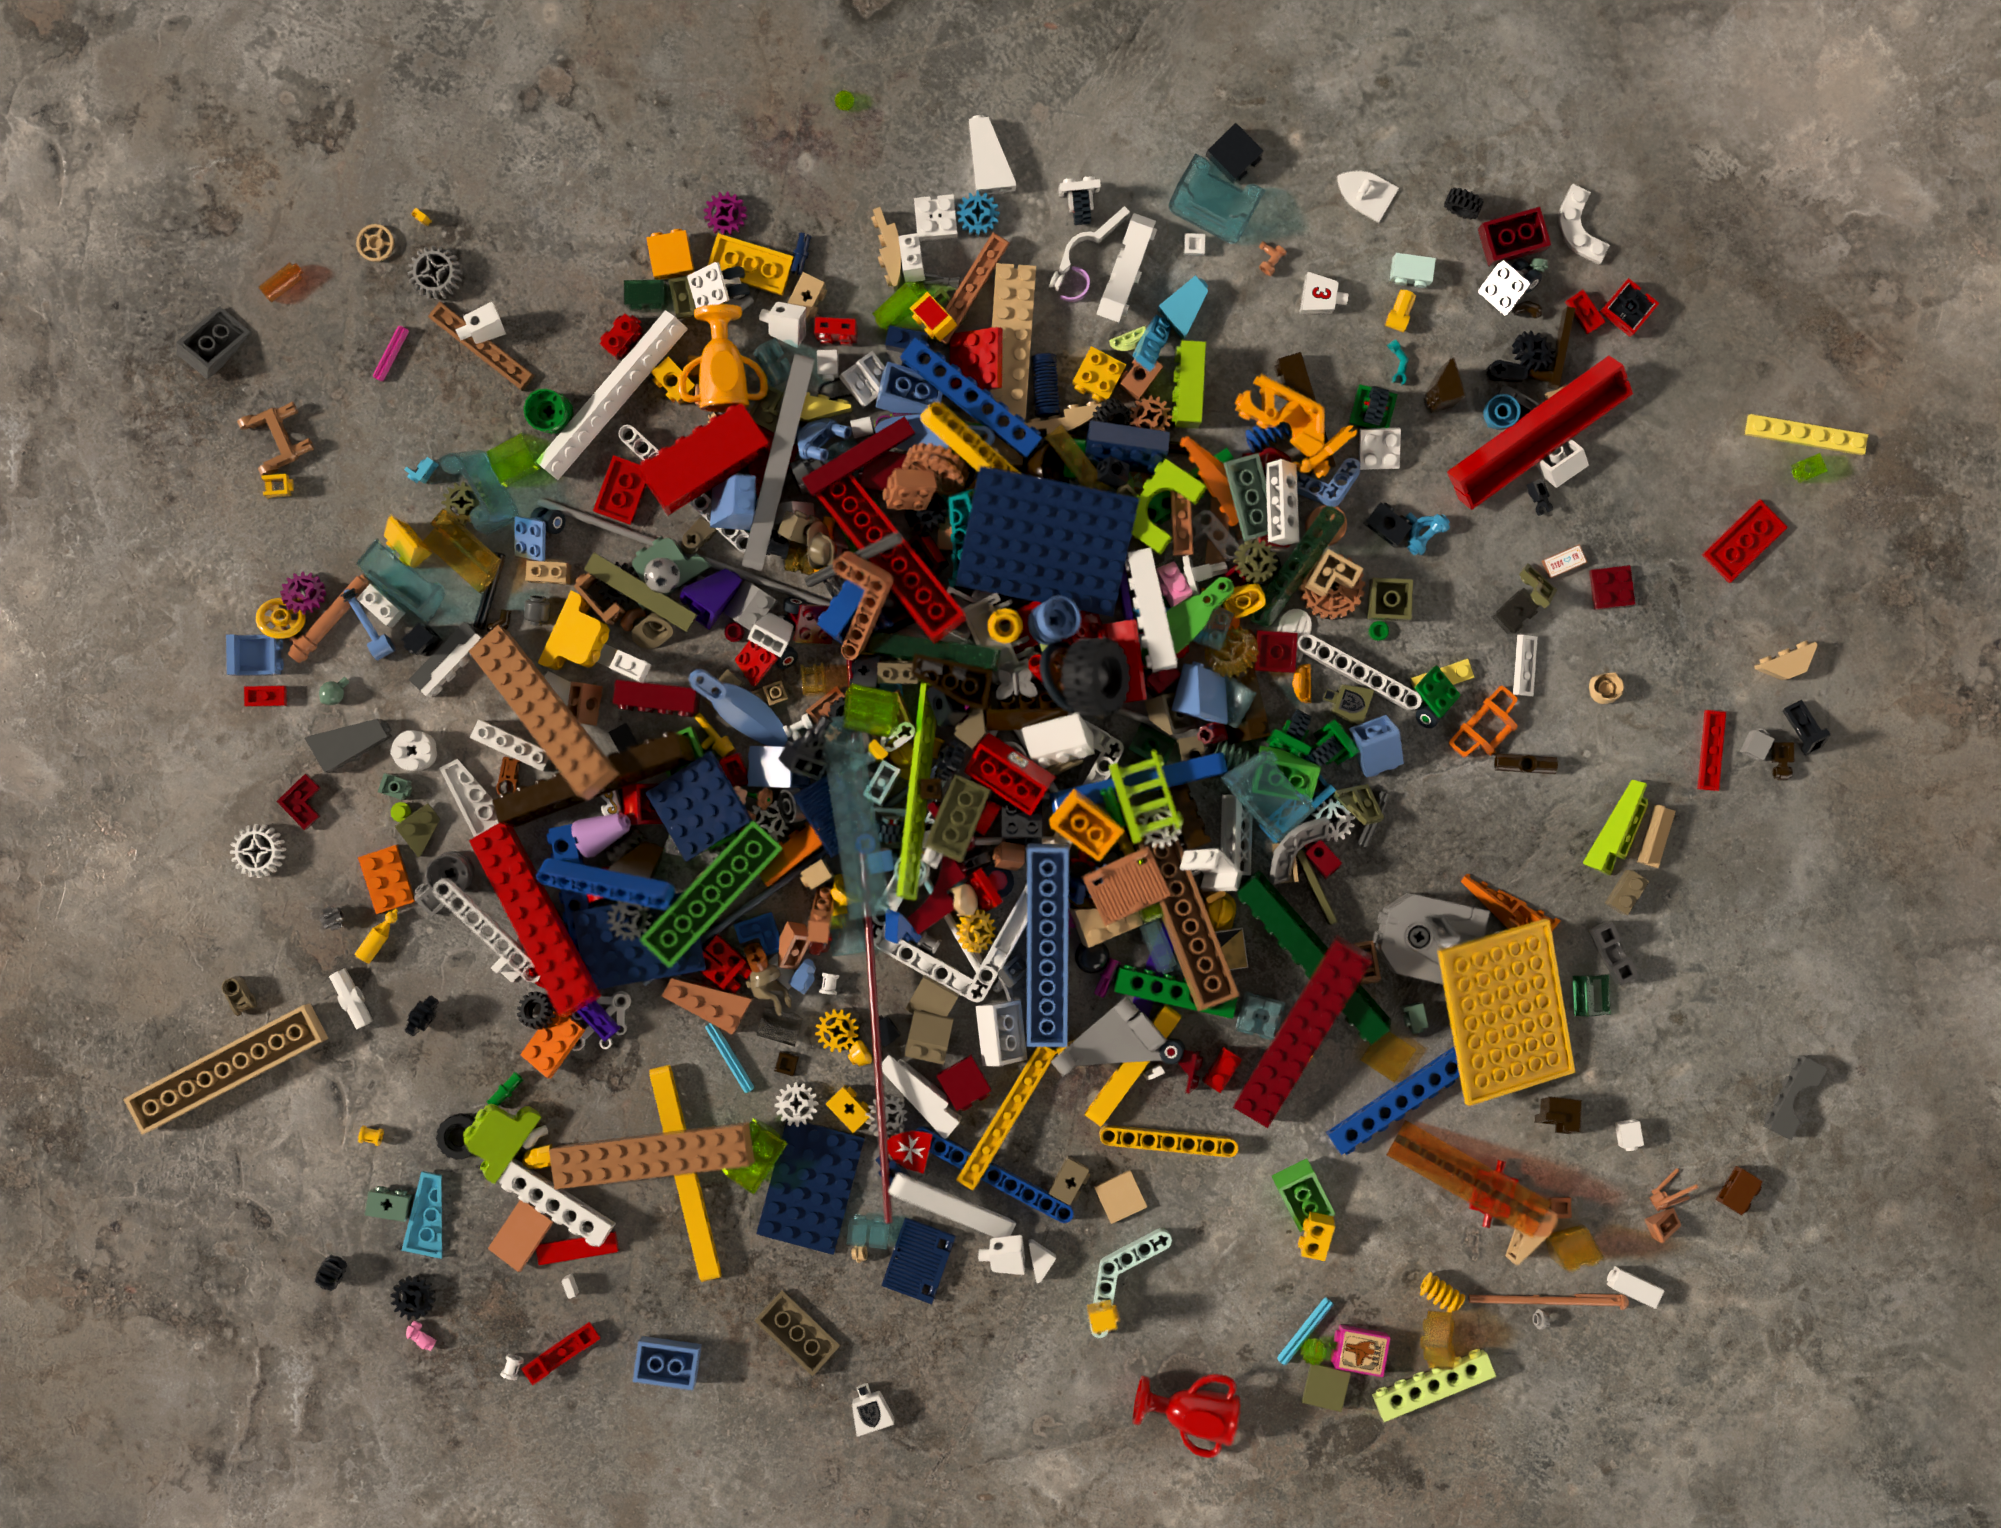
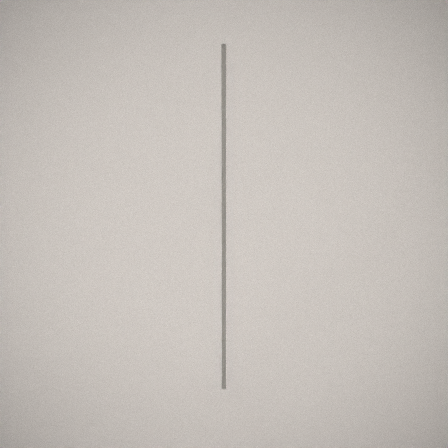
M539 498L537 505L547 509L561 511L564 515L653 546L652 542L655 539L543 498ZM685 553L688 559L696 554L694 553L689 555ZM707 558L712 566L711 568L720 571L728 569L730 572L737 573L740 578L814 605L830 606V602ZM904 628L894 632L906 638L917 639L925 645L956 655L958 651L957 647L941 641L934 644L929 637ZM1037 677L1035 680H1030L1031 683L1042 684ZM1121 707L1116 712L1125 717L1159 728L1149 720V716L1124 707Z

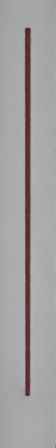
M846 659L849 695L854 696L853 690L849 689V680L853 678L852 662L855 661ZM859 731L852 732L853 752L861 754ZM860 767L857 772H854L856 801L864 813L862 767ZM861 819L857 821L859 831L866 828ZM863 840L861 842L863 845L861 849L867 848V842ZM860 853L885 1223H893L891 1194L889 1193L890 1174L869 866L867 854Z

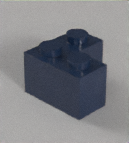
M889 325L885 343L886 350L903 353L914 338L919 341L923 339L928 343L929 335L924 332ZM925 355L919 359L922 364H924ZM902 362L901 366L910 368L904 362Z

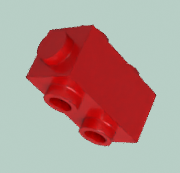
M625 313L623 316H618L613 323V328L602 335L599 344L617 360L620 357H625L630 350L629 346L633 342H637L642 336L641 332L643 329L639 325L641 321L634 315L629 317Z

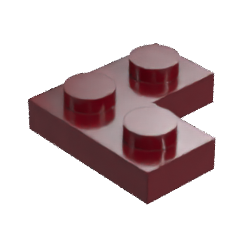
M304 774L276 802L303 830H307L320 817L307 801L321 787L308 774Z

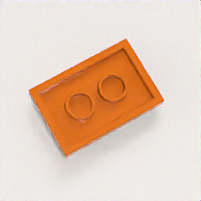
M398 845L358 857L376 914L416 902Z
M553 1012L556 1016L550 1019L553 1021L552 1024L547 1023V1028L542 1027V1030H537L520 1054L549 1079L553 1077L586 1030L572 1017L559 1016L557 1012Z

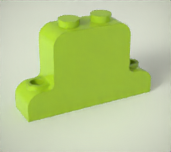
M488 1104L478 1111L474 1123L466 1128L463 1136L467 1149L484 1159L480 1169L486 1180L493 1184L497 1182L541 1119L537 1110L530 1106H525L516 1115H512L494 1104Z

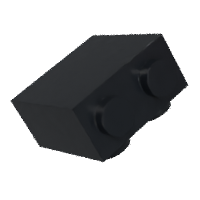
M1235 123L1207 150L1206 157L1234 184L1237 180L1242 181L1247 176V170L1251 166L1255 168L1262 161L1261 157L1264 150Z
M1002 800L1003 842L1020 845L1042 844V800L1031 816L1007 800Z

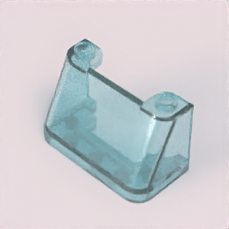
M1195 153L1175 188L1168 205L1169 210L1174 215L1230 244H1236L1242 237L1266 190L1254 184L1247 185L1243 191L1208 173L1210 163L1206 158Z
M472 450L449 453L437 459L445 472L452 475L462 474L469 482L481 504L470 513L471 522L477 531L488 536L515 521V517L518 516V509L492 461L485 452Z
M1263 750L1228 771L1221 777V780L1262 829L1281 842L1315 808L1311 805L1312 799L1306 793H1299L1279 770L1276 762L1278 758L1270 750L1268 752Z

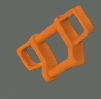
M1499 686L1489 698L1482 702L1483 705L1469 721L1460 726V730L1449 741V746L1463 758L1469 756L1479 746L1488 755L1492 756L1497 746L1509 733L1518 728V725L1508 715L1516 705L1518 698L1504 686ZM1500 692H1504L1512 699V703L1505 712L1492 702ZM1489 710L1506 725L1490 743L1472 729ZM1463 732L1476 742L1466 752L1454 744Z

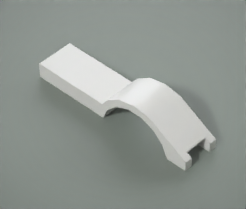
M1124 206L1095 233L1089 231L1074 236L1066 246L1059 273L1062 275L1070 270L1069 253L1077 243L1094 241L1099 244L1129 217L1130 211Z
M606 644L603 645L600 658L597 661L644 683L651 664Z

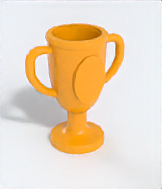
M714 304L696 308L694 316L696 320L710 324L712 340L705 346L702 355L688 363L678 378L680 397L689 403L700 401V409L706 412H727L726 409L733 404L738 405L741 402L747 409L749 407L748 400L759 401L767 395L768 380L758 363L741 355L736 345L728 339V323L742 316V308L730 304ZM700 364V394L691 396L686 392V379L690 371ZM744 364L749 365L759 377L760 391L757 394H750L747 391Z

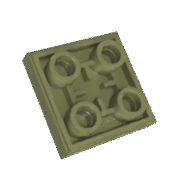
M1311 1362L1302 1403L1342 1412L1351 1372Z

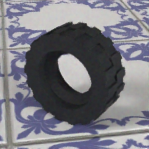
M459 1113L450 1116L439 1125L440 1127L436 1132V1141L442 1154L455 1160L465 1159L473 1154L467 1149L466 1145H454L451 1142L450 1133L455 1127L467 1128L472 1126L475 1117Z

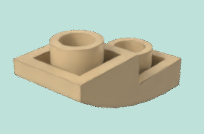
M781 680L751 692L763 700L769 707L788 699Z

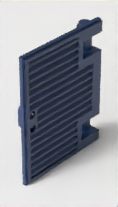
M837 770L832 771L819 781L793 795L831 858L856 843L860 835L873 832V823L865 812L863 813L848 789V783ZM834 778L840 786L836 790L829 783ZM860 819L866 827L859 831L855 824Z
M905 1217L881 1286L932 1305L956 1236ZM940 1238L946 1240L943 1249L937 1247ZM924 1284L930 1286L928 1294L921 1293Z

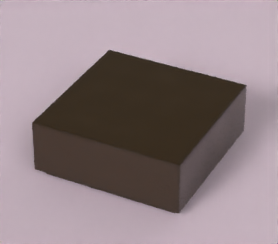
M780 1051L774 1071L794 1076L799 1056Z

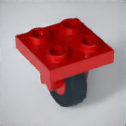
M995 863L986 866L983 870L980 868L962 879L964 884H969L975 890L978 898L977 908L985 910V912L1002 903L1003 900L1001 898L1006 897L1014 886L1012 872L1007 869L995 868Z

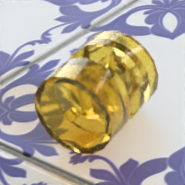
M789 545L785 560V571L796 573L800 570L801 574H813L814 569L808 562V549L806 548L802 551L800 547Z

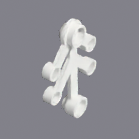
M618 991L612 997L602 996L596 1000L598 1004L610 1005L605 1010L610 1017L617 1011V1024L623 1026L624 1031L622 1033L617 1031L616 1034H625L627 1031L625 1010L631 1005L630 995L625 991ZM619 997L624 998V1004H619ZM575 1013L572 1014L575 1020L582 1019V1017H577ZM590 1025L580 1037L581 1044L579 1046L575 1044L572 1050L579 1051L585 1046V1040L595 1032ZM601 1038L599 1042L600 1047L603 1049L610 1048L612 1046V1039L609 1038V1045L604 1046Z

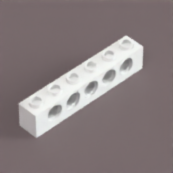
M517 1159L512 1160L498 1180L504 1190L510 1193L513 1191L519 1195L518 1198L525 1203L530 1202L536 1206L535 1209L542 1214L547 1213L552 1216V1220L555 1223L566 1225L572 1234L577 1236L580 1234L586 1238L585 1241L591 1246H601L616 1224L564 1189L554 1190L553 1182L533 1169L523 1166V1163ZM519 1178L525 1179V1188L519 1185ZM536 1188L542 1190V1198L536 1196ZM553 1199L559 1201V1209H555L552 1206ZM570 1210L576 1212V1220L569 1217ZM586 1221L593 1223V1231L586 1228Z

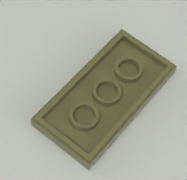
M954 773L924 847L962 862L991 789Z

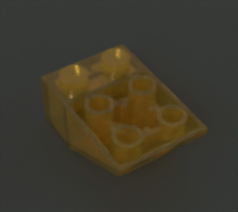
M1583 1224L1552 1232L1545 1239L1550 1258L1564 1270L1576 1271L1580 1269L1579 1266L1586 1264L1587 1266H1594L1599 1264L1600 1260L1605 1259L1588 1228Z

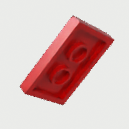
M613 455L593 512L632 525L646 487V483L641 477L639 470L641 465Z

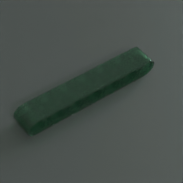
M1332 506L1322 509L1264 591L1265 605L1250 614V619L1254 623L1263 627H1269L1273 624L1343 525L1345 517L1341 511ZM1335 514L1334 519L1330 521L1331 516ZM1323 530V534L1318 538L1319 533ZM1311 547V551L1307 554L1308 548ZM1299 564V568L1295 571L1296 565ZM1288 580L1287 585L1283 587L1284 582ZM1276 596V600L1272 604V599ZM1264 613L1263 619L1260 620L1261 615Z
M873 631L866 647V652L874 655L913 660L916 653L993 671H998L1001 650L996 648L947 641H938L934 644L931 639Z

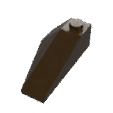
M914 654L910 674L964 706L986 710L993 670Z

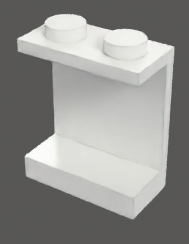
M1219 849L1185 851L1180 866L1181 870L1200 869L1204 873L1200 887L1204 892L1238 891L1243 874Z

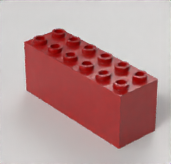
M742 402L738 405H731L726 409L727 412L721 416L719 414L713 416L705 426H697L689 436L678 438L673 446L662 448L658 451L657 456L653 458L648 457L640 463L641 477L667 516L769 453L768 441Z

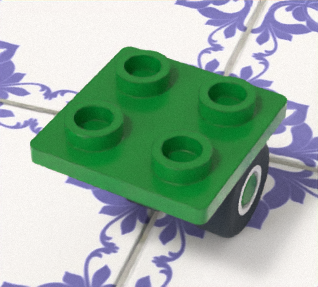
M1437 665L1432 667L1415 686V690L1428 704L1422 705L1417 710L1416 719L1418 723L1428 729L1434 728L1439 723L1440 717L1443 718L1448 713L1449 708L1461 696Z

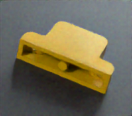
M572 590L570 591L538 664L553 670H559L566 660H570L590 668L599 660L603 645L608 641L610 629L606 623L588 616L590 604L582 595Z

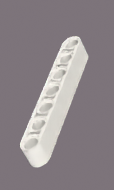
M1304 634L1298 637L1297 650L1365 688L1373 689L1374 693L1406 710L1417 709L1421 705V696L1412 689L1313 635ZM1303 638H1307L1310 641L1309 649L1302 647L1301 642ZM1321 648H1325L1328 651V656L1325 659L1319 655ZM1339 657L1345 660L1343 668L1337 666L1336 661ZM1356 667H1360L1363 671L1360 678L1354 674ZM1374 676L1380 679L1378 687L1372 685V678ZM1391 686H1395L1398 690L1395 697L1389 693ZM1409 695L1415 699L1413 706L1407 704V697Z
M449 878L438 880L433 889L435 896L522 978L530 983L537 982L540 979L539 976H530L527 972L529 968H534L525 949ZM446 884L449 887V892L442 893L439 890V885ZM461 898L464 901V906L457 907L454 904V899ZM476 912L479 915V919L472 921L468 914ZM491 926L494 933L487 935L483 931V927ZM498 941H507L509 947L505 949L500 948ZM520 954L524 960L522 962H515L513 955Z
M897 1173L889 1189L890 1194L995 1238L1011 1236L1017 1224L1006 1216L902 1173Z

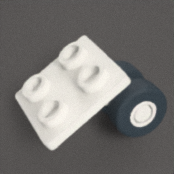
M715 262L688 275L687 278L696 308L706 305L723 304L729 301V299H741L749 295V286L744 283L741 284L740 278L745 277L743 267L735 266L721 271L720 264Z

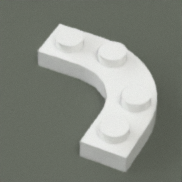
M1572 184L1560 209L1559 228L1561 227L1564 241L1575 253L1597 264H1601L1610 245L1589 235L1581 224L1582 210L1591 192Z

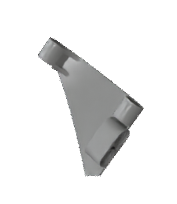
M1127 996L1065 1048L1051 1063L1065 1077L1077 1066L1161 1061L1159 1049L1167 1040L1143 1012H1140Z

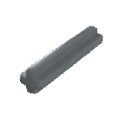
M1383 791L1379 792L1376 799L1382 814L1390 798V795ZM1379 822L1365 825L1358 840V845L1368 848Z

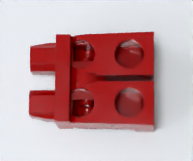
M719 934L714 937L703 951L706 970L700 972L723 990L726 988L735 993L742 984L734 976L739 972L747 979L752 972L747 959Z

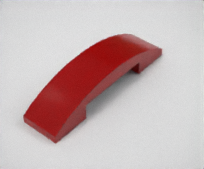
M589 1321L521 1369L533 1386L573 1356L597 1342L601 1337Z

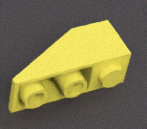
M806 392L799 421L809 423L851 412L853 408L847 400L837 399V401L829 400L830 397L818 395V397L810 396L809 392Z

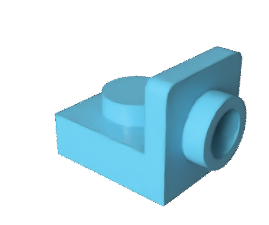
M427 457L418 464L417 472L408 467H405L404 470L409 473L407 477L415 483L421 481L425 484L439 464Z

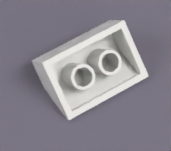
M1078 713L1022 728L1030 758L1042 768L1094 754L1093 733Z
M1021 1000L976 1006L982 1066H1002L1028 1060Z

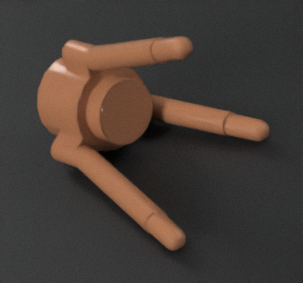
M1677 1168L1656 1189L1651 1191L1653 1195L1649 1198L1657 1211L1664 1210L1689 1200L1690 1196H1681L1697 1189L1698 1185H1693L1670 1197L1665 1191L1661 1193L1660 1191L1679 1172Z

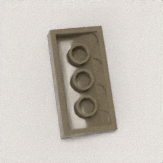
M783 1291L754 1319L811 1376H814L840 1347L829 1334Z

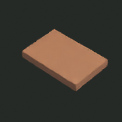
M520 1200L488 1249L517 1272H521L554 1221L546 1214L538 1212L530 1202L525 1203Z

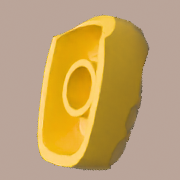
M1258 583L1246 584L1235 587L1233 594L1222 605L1228 613L1235 618H1240L1261 609L1266 603V598Z

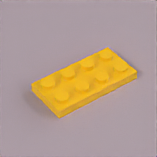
M717 233L708 265L718 262L721 271L741 266L745 272V277L740 278L742 284L744 283L748 286L783 296L794 256Z

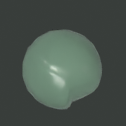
M343 677L338 683L335 681L324 683L319 689L320 702L326 705L340 703L344 697L343 688L350 683L349 680Z

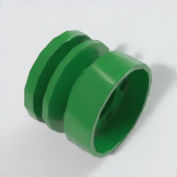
M538 389L532 392L526 399L523 407L524 416L528 424L534 429L549 434H559L574 417L573 406L570 400L564 395L549 389ZM552 410L555 411L554 414H551V415L548 414L549 411H552Z

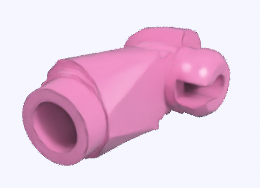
M413 1321L411 1326L407 1327V1339H412L421 1349L431 1351L437 1340L421 1332L422 1324Z

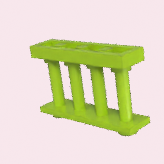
M1156 750L1151 752L1153 759L1125 768H1122V766L1118 767L1117 763L1109 765L1133 844L1141 842V837L1145 833L1173 824L1177 831L1181 829L1180 824H1183L1180 812H1175L1161 769L1164 763L1161 754L1157 755ZM1156 767L1159 778L1132 787H1124L1122 779L1125 776ZM1162 786L1164 798L1136 807L1134 805L1130 806L1128 798H1131V795ZM1168 805L1172 817L1143 826L1136 824L1135 817H1138V814Z

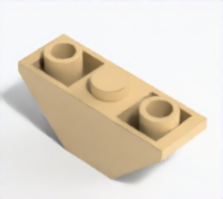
M1808 640L1796 644L1797 648L1790 651L1787 648L1777 652L1779 655L1772 658L1770 655L1760 659V663L1754 666L1755 670L1779 680L1790 679L1807 672L1818 645L1816 642L1809 643Z

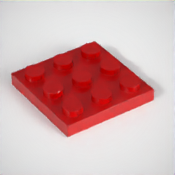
M993 327L954 333L950 339V365L955 364L959 367L964 377L970 376L978 383L976 386L982 391L983 389L993 390L1002 388L1003 328ZM958 380L951 383L953 389H959L962 386V383Z

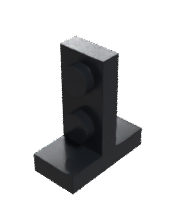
M1802 699L1783 709V713L1804 744L1801 750L1805 756L1825 745L1831 734L1827 728L1821 730Z

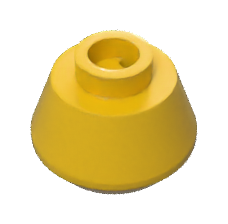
M862 1040L855 1041V1044L849 1049L850 1054H848L851 1063L858 1066L870 1065L873 1057Z

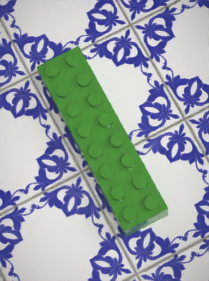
M752 821L646 932L640 941L669 968L672 967L783 848Z

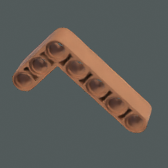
M848 551L844 552L833 562V569L838 575L865 589L841 648L843 657L848 660H854L866 648L892 586L893 579L885 570Z

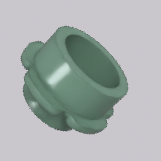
M1533 258L1529 267L1532 270L1536 269L1538 272L1544 273V270L1549 268L1547 266L1548 260Z

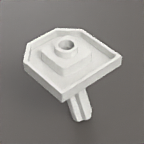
M1189 555L1182 557L1184 563L1182 575L1193 591V596L1201 594L1198 582L1228 572V566L1225 562L1194 567Z

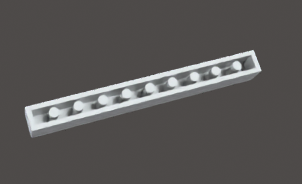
M665 310L536 462L555 479L559 480L688 328Z

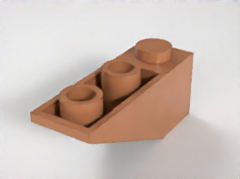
M817 887L809 918L807 941L828 943L835 900L831 896V888Z

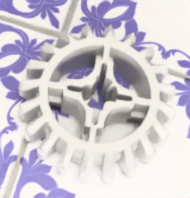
M254 824L253 827L248 825L246 830L241 829L239 831L241 836H234L237 843H231L230 845L235 847V850H231L229 853L235 854L236 857L232 858L231 861H238L235 868H242V874L248 873L249 877H254L256 874L257 878H262L263 875L270 876V871L276 872V866H282L279 859L286 858L284 855H281L282 851H286V848H281V844L285 841L278 840L281 834H274V828L268 829L267 825L260 827L259 824ZM253 836L251 845L245 848L247 841ZM262 836L267 838V840L271 844V847L265 845ZM258 848H260L261 850H266L261 853L251 852V850H256ZM272 853L270 860L263 866L266 855ZM245 855H249L252 858V863L255 866L248 862Z

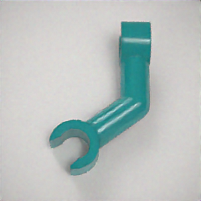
M1395 339L1387 345L1400 360L1397 373L1392 377V383L1395 382L1397 376H1400L1402 378L1401 385L1406 382L1405 371L1409 359L1401 349L1399 342Z

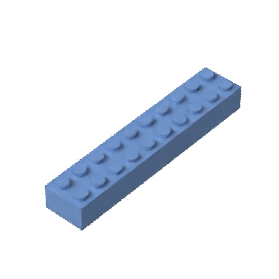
M1028 844L1027 1047H1067L1068 844Z

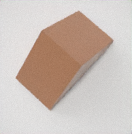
M1674 1207L1644 1219L1652 1238L1660 1243L1665 1242L1681 1227Z

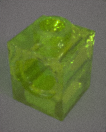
M1820 453L1791 465L1792 475L1798 480V483L1828 471ZM1805 464L1810 467V474L1805 471Z

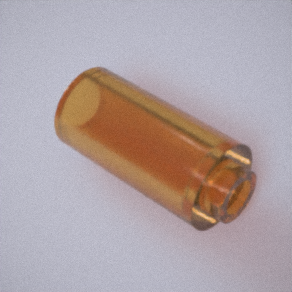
M289 262L258 287L266 298L273 302L303 279L301 274L304 272L297 263L293 265Z

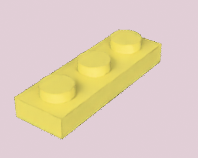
M1468 659L1440 668L1453 685L1474 678ZM1427 673L1410 678L1415 692H1417L1415 686Z

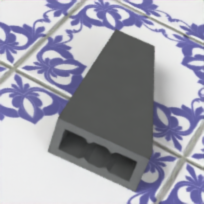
M374 719L310 735L304 739L324 773H331L391 738L392 735L390 734L391 727L386 721Z

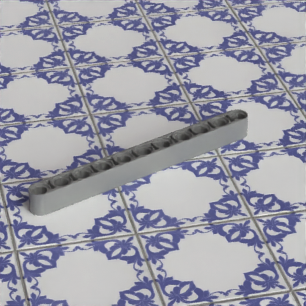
M795 353L742 562L744 567L762 571L815 360L811 357Z

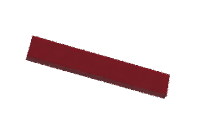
M904 416L801 479L813 497L916 435L915 431Z

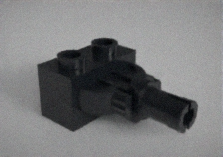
M821 714L814 729L807 730L794 743H786L778 760L789 771L819 781L829 765L823 758L825 753L824 745L828 740L824 735L833 720L829 716Z

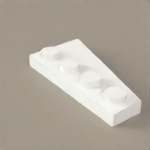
M458 759L439 767L474 837L498 824L492 802L493 799Z

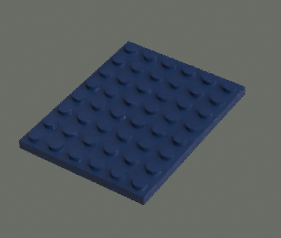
M980 465L955 585L1041 603L1046 602L1052 597L1063 596L1073 601L1081 611L1113 617L1139 498Z

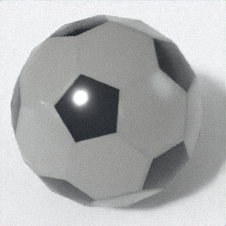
M661 557L647 564L644 571V580L652 591L667 593L674 590L679 583L680 571L672 560Z

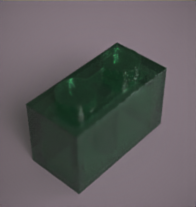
M624 280V305L630 311H642V308H650L651 311H661L662 308H667L666 282L664 280Z

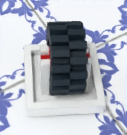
M1094 176L1084 177L1083 181L1075 182V179H1065L1059 185V197L1068 196L1069 212H1073L1074 225L1091 224L1090 210L1094 209L1093 193H1099L1101 188L1100 179L1095 180Z

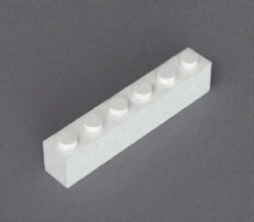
M1151 547L1127 552L1125 568L1126 571H1130L1132 577L1128 581L1130 590H1134L1136 595L1133 598L1135 610L1139 609L1140 617H1137L1139 629H1143L1145 635L1141 639L1143 648H1147L1149 656H1146L1148 668L1152 667L1153 673L1177 668Z

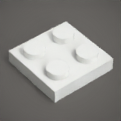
M1400 428L1359 429L1360 470L1400 469Z

